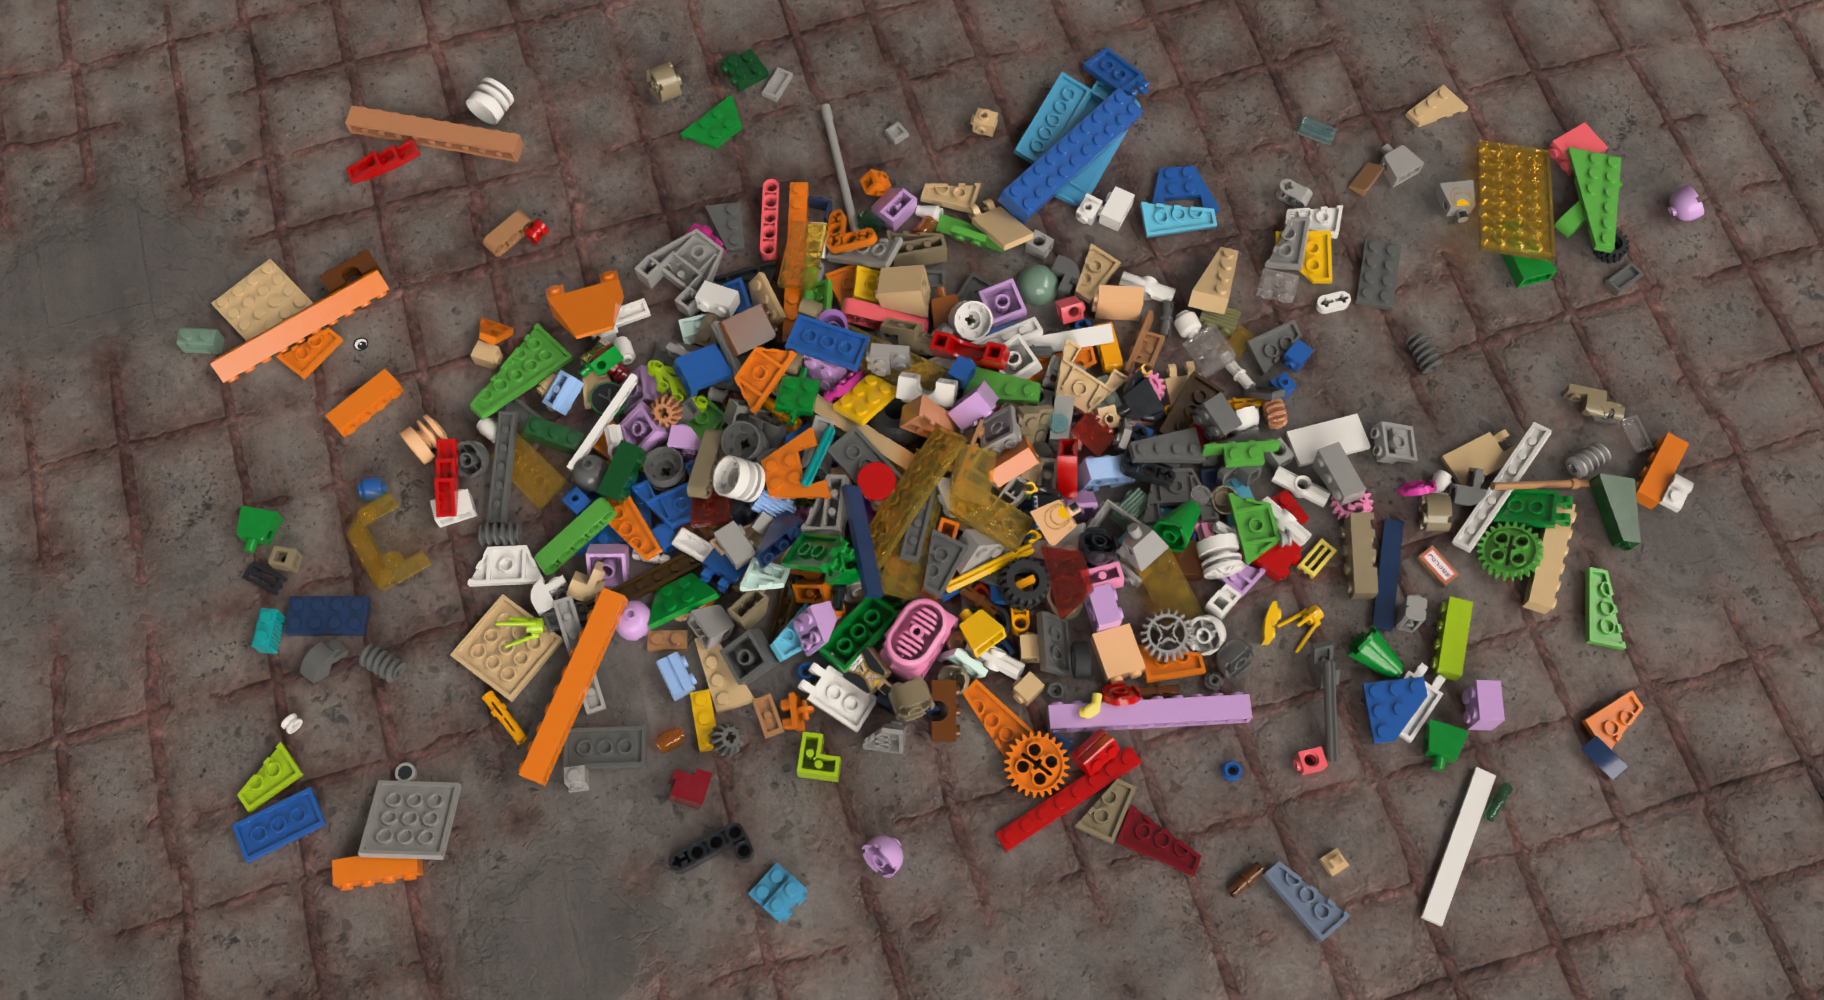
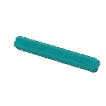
M827 426L824 429L800 480V484L804 485V487H809L812 484L836 431L831 426Z

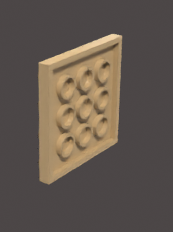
M268 259L211 304L247 341L310 306L313 302L271 259Z
M502 594L450 656L510 702H513L564 640L555 632L548 633L544 625V633L539 634L540 638L531 639L505 648V644L532 634L527 633L526 626H496L495 622L512 621L508 619L510 616L534 617Z

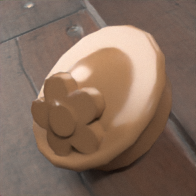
M958 631L952 633L947 640L948 650L955 648L965 650L967 645L962 633Z

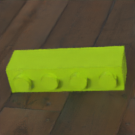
M1449 596L1445 602L1441 603L1439 612L1442 613V617L1437 624L1439 636L1434 643L1436 655L1431 661L1433 676L1441 675L1445 679L1457 681L1462 676L1473 602Z

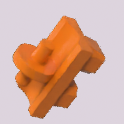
M795 692L788 693L789 697L780 701L782 711H790L791 717L783 718V728L804 732L806 731L805 721L809 720V714L814 712V707L808 706L807 700H802V696L795 695Z

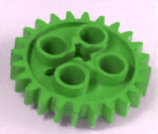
M1506 521L1503 527L1498 523L1497 529L1491 526V533L1485 531V537H1481L1480 543H1477L1478 562L1483 563V570L1488 569V575L1495 573V579L1501 575L1503 576V581L1510 577L1511 581L1514 582L1516 576L1522 580L1523 574L1530 577L1529 570L1536 572V566H1541L1542 552H1544V547L1541 546L1542 540L1538 539V533L1532 534V528L1525 530V524L1517 527V522H1514L1513 526H1510L1509 522ZM1511 537H1515L1513 540V549L1510 553V562L1509 565L1506 566L1505 564L1507 562V553L1509 552L1510 540ZM1498 540H1505L1506 542H1504V543H1499V542H1497V541H1498ZM1519 543H1525L1526 545H1524V546H1519L1518 544H1519ZM1502 557L1500 560H1495L1494 558ZM1515 560H1522L1523 562H1521V563H1515L1514 561H1515Z

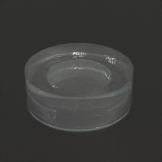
M1203 485L1195 486L1190 494L1191 500L1200 506L1207 504L1211 497L1210 490Z

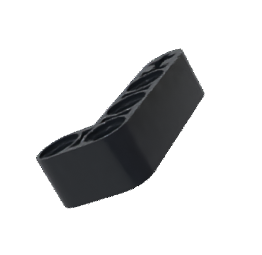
M734 822L673 853L668 863L674 873L684 874L730 849H733L737 859L742 863L751 862L755 852L741 824ZM738 829L741 831L738 838L730 837V833L733 830ZM715 839L722 840L719 848L711 846ZM742 848H749V855L745 857L739 855ZM696 849L703 850V855L700 858L693 857V852ZM687 854H688L689 858H690L691 861H692V862H690V863H689V861L687 860V857L685 856V855H687ZM678 859H680V860L682 861V862H681V864H682L681 867H678V866H677V862H676V861H677Z

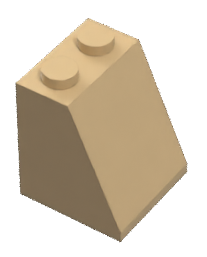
M912 265L881 268L880 276H877L878 288L875 289V298L879 300L880 306L920 317H928L931 288L925 266Z

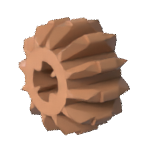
M668 394L655 398V401L651 403L653 409L650 414L655 415L653 421L658 419L659 426L665 424L666 427L677 424L678 419H681L683 416L681 411H683L684 407L678 405L681 400L675 401V395L669 397Z
M1281 398L1264 400L1262 412L1267 427L1279 429L1286 426L1288 415L1283 400Z

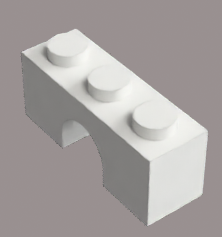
M902 372L898 376L896 398L901 399L902 402L909 403L923 394L944 409H949L956 403L957 380L939 378L936 382L935 390L927 391L920 384L921 375Z

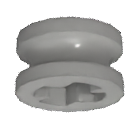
M1278 530L1281 539L1278 542L1279 546H1291L1292 536L1290 530Z

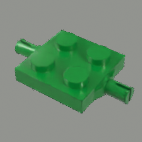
M803 367L800 368L798 377L783 375L781 378L774 409L776 412H783L789 415L787 425L789 426L795 425L796 416H813L820 380L806 378L808 372L806 367L804 369Z

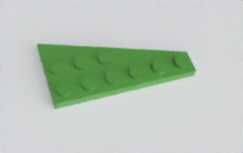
M537 323L530 335L527 334L521 346L517 347L500 367L501 370L498 374L490 379L491 382L488 386L483 388L471 402V410L482 420L486 419L543 381L551 373H555L573 361L572 355Z

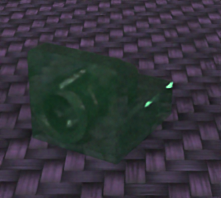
M868 206L866 210L862 209L857 219H859L857 227L860 229L872 228L877 235L884 226L885 221L871 213L872 207Z

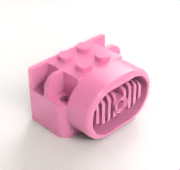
M916 599L908 603L884 636L886 640L879 654L892 671L890 676L901 683L908 682L916 676H921L923 680L947 644L949 636L958 627V618L944 610L940 604L931 599Z

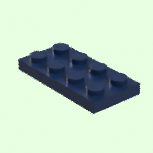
M290 596L285 634L287 636H366L371 598L369 596Z

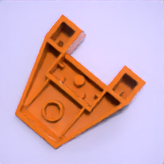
M609 270L599 274L600 284L567 293L563 284L552 285L545 289L553 317L576 339L614 329L624 300L617 270Z

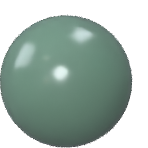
M1035 264L1021 271L1016 280V287L1022 300L1026 303L1045 305L1057 296L1059 281L1049 267Z

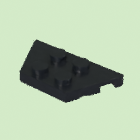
M772 260L715 276L713 283L722 285L741 277L752 303L748 283L759 272L765 273L772 287L776 261Z

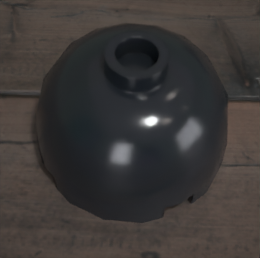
M1087 528L1085 532L1080 534L1078 541V551L1081 558L1092 565L1107 564L1113 559L1118 549L1116 536L1113 534L1110 536L1104 528Z

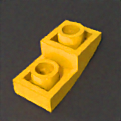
M1277 601L1272 602L1265 614L1261 629V645H1269L1273 638H1275L1274 626L1281 619V608H1278Z

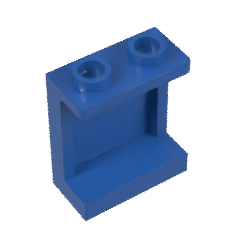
M715 343L675 358L673 369L690 398L697 396L698 390L723 380L729 383L733 374L732 367L726 363L722 350L718 349Z

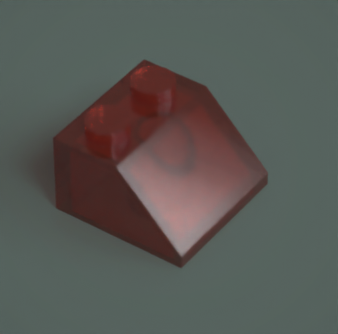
M1087 410L1071 427L1070 432L1099 458L1115 439L1113 435L1115 431L1106 424L1104 426L1099 422L1101 418L1092 411L1090 413Z

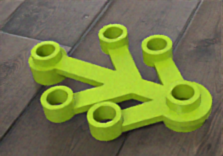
M650 360L648 362L647 372L650 376L655 377L656 390L658 392L665 393L669 388L671 396L675 395V401L681 400L680 404L684 399L683 395L690 398L679 378L670 375L676 374L673 367L664 366L658 360ZM703 396L692 397L691 399L697 408L703 413L708 406L707 399Z

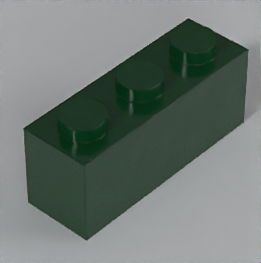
M530 414L526 420L521 438L574 456L580 448L585 434Z
M621 439L597 493L622 505L630 495L629 489L632 483H635L638 478L637 472L640 466H643L646 461L645 450Z

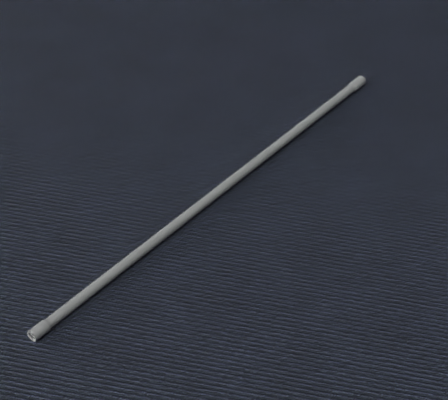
M823 104L820 106L827 130L851 232L860 230L835 131L830 104ZM875 330L877 339L886 337L885 333ZM895 373L886 375L887 382L895 377ZM917 469L910 475L911 487L914 491H916L919 479Z

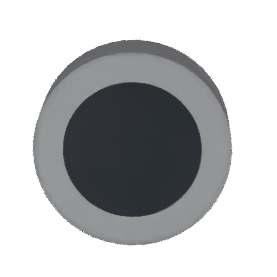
M402 763L396 768L395 777L398 781H414L417 777V769L410 763Z

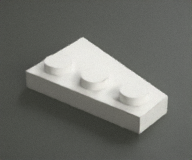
M1338 205L1336 208L1324 206L1320 207V209H1287L1283 228L1287 226L1291 217H1309L1311 220L1309 231L1331 230V238L1337 239L1343 205Z

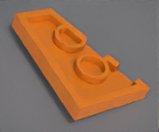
M1633 690L1582 720V723L1592 738L1598 735L1612 750V747L1616 742H1619L1628 726H1631L1644 707Z

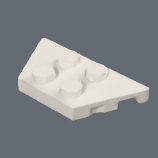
M527 545L487 547L482 560L476 566L473 577L469 578L467 584L469 587L535 584L540 579L545 584V580Z

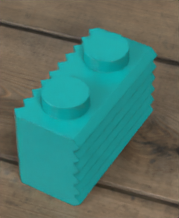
M260 608L251 643L252 648L259 653H278L279 642H281L280 639L284 630V620L287 618L277 609Z

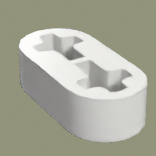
M1345 291L1322 295L1316 302V310L1322 314L1344 310L1349 306L1351 296ZM1324 302V304H1328V306L1325 307V305H1321V303Z

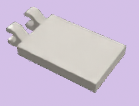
M813 663L808 671L820 677L815 687L803 679L797 688L809 694L806 700L857 733L876 704L878 697L874 694H867L843 678V674L830 665L823 669L818 664Z
M1421 663L1414 673L1408 671L1403 679L1422 677L1428 667ZM1441 675L1435 677L1431 685L1425 681L1428 696L1399 735L1408 743L1412 742L1443 695L1439 689L1446 679Z

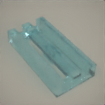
M1304 117L1297 134L1331 146L1337 128Z

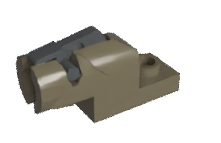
M887 317L881 324L880 332L887 333L890 336L898 335V345L910 346V353L912 355L934 356L929 348L933 335L922 333V323Z
M1569 383L1563 391L1562 398L1569 399L1572 402H1581L1580 414L1591 417L1594 422L1618 424L1624 418L1625 406L1607 400V391Z

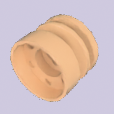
M427 414L422 417L426 422L425 426L419 420L416 421L420 430L416 431L409 426L399 433L424 465L435 458L432 449L435 448L437 450L436 440L448 439L441 426Z

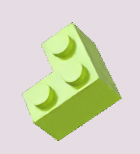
M803 732L797 775L801 778L839 782L841 757L822 754L824 745L823 734Z

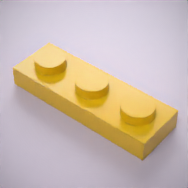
M710 689L690 693L700 753L713 749V744H708L712 740L708 735L713 732L712 728L716 726Z

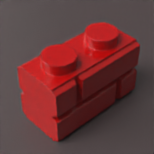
M1100 728L1071 753V757L1076 766L1091 777L1110 759L1114 758L1120 751V748L1115 739Z

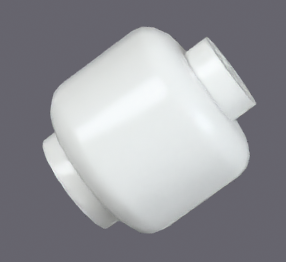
M1184 310L1177 314L1174 325L1180 336L1184 338L1189 337V339L1196 337L1202 325L1195 312Z

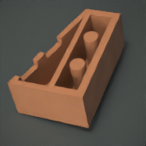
M923 394L902 407L900 428L945 446H949L954 432L958 434L960 432V428L948 415V411Z

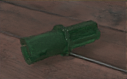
M1502 783L1496 794L1491 796V802L1482 814L1485 819L1494 822L1501 809L1506 807L1505 803L1513 791V788L1508 783Z

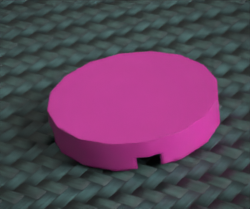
M1422 480L1410 481L1402 484V487L1400 485L1397 487L1399 496H1417L1437 490L1436 482L1433 480H1429V483H1425Z

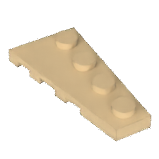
M695 638L696 647L717 714L752 703V700L755 698L746 685H738L720 653V650L723 649L721 644L719 643L706 650L701 641Z

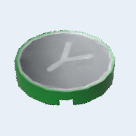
M603 382L594 387L590 393L589 400L592 410L597 415L602 416L622 386L615 382ZM628 398L625 400V402L620 407V409L614 417L619 416L621 413L624 412Z

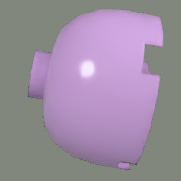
M1689 184L1679 187L1672 193L1669 199L1670 207H1668L1670 215L1672 217L1676 216L1682 221H1692L1704 215L1702 202L1698 203L1696 199L1698 194Z
M628 601L615 629L620 637L636 641L643 636H647L648 631H651L647 625L651 612L650 609L640 601Z
M878 835L862 847V850L865 849L863 857L867 864L876 873L878 869L883 872L882 876L885 878H891L902 866L904 855L900 842L895 838Z

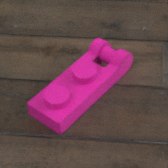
M860 370L856 373L851 371L846 374L845 378L836 383L833 390L824 392L825 400L831 402L837 397L845 395L866 376L864 371Z

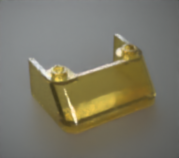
M389 492L361 507L347 530V537L373 584L379 590H387L432 564L423 550L406 560L396 551L389 552L384 556L381 553L367 526L374 523L376 519L400 507Z

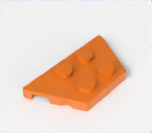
M755 347L734 377L752 413L757 414L797 353L772 348L766 349L764 347Z

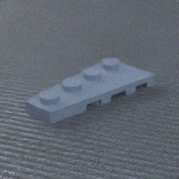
M1280 861L1262 875L1319 943L1351 916L1346 911L1343 912L1332 900H1327L1319 894L1318 890L1312 885L1309 886L1302 881L1299 875Z

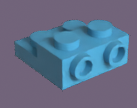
M776 863L748 895L780 923L782 920L784 922L788 920L796 904L801 905L805 901L808 891L796 878Z

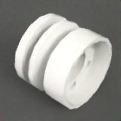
M485 77L477 86V91L472 92L466 104L477 118L487 124L497 125L504 112L513 104L514 98L504 85L492 78Z
M961 301L951 308L948 315L949 327L962 339H981L989 333L992 327L993 317L991 311L985 304L979 301ZM969 317L970 319H972V321L967 322L965 321V318Z
M728 455L718 462L714 470L713 486L715 491L721 496L744 502H752L760 496L764 489L765 472L759 463Z
M1233 533L1210 536L1196 544L1199 559L1205 560L1201 563V567L1204 569L1203 575L1206 579L1228 577L1241 572L1245 567L1244 562L1241 561L1242 555L1235 553L1239 550V544L1236 535Z

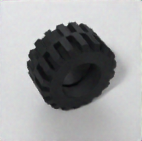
M1025 556L1020 557L1019 560L1015 558L1001 572L997 581L999 583L997 590L1001 591L999 596L1001 599H1005L1004 603L1006 605L1008 603L1011 604L1010 608L1015 609L1018 607V611H1023L1026 608L1028 611L1033 607H1037L1046 597L1050 590L1048 587L1051 585V580H1048L1050 577L1049 572L1045 573L1047 568L1039 565L1040 561L1034 562L1032 557L1026 560ZM1034 575L1036 583L1033 585V591L1025 592L1016 586L1014 577Z

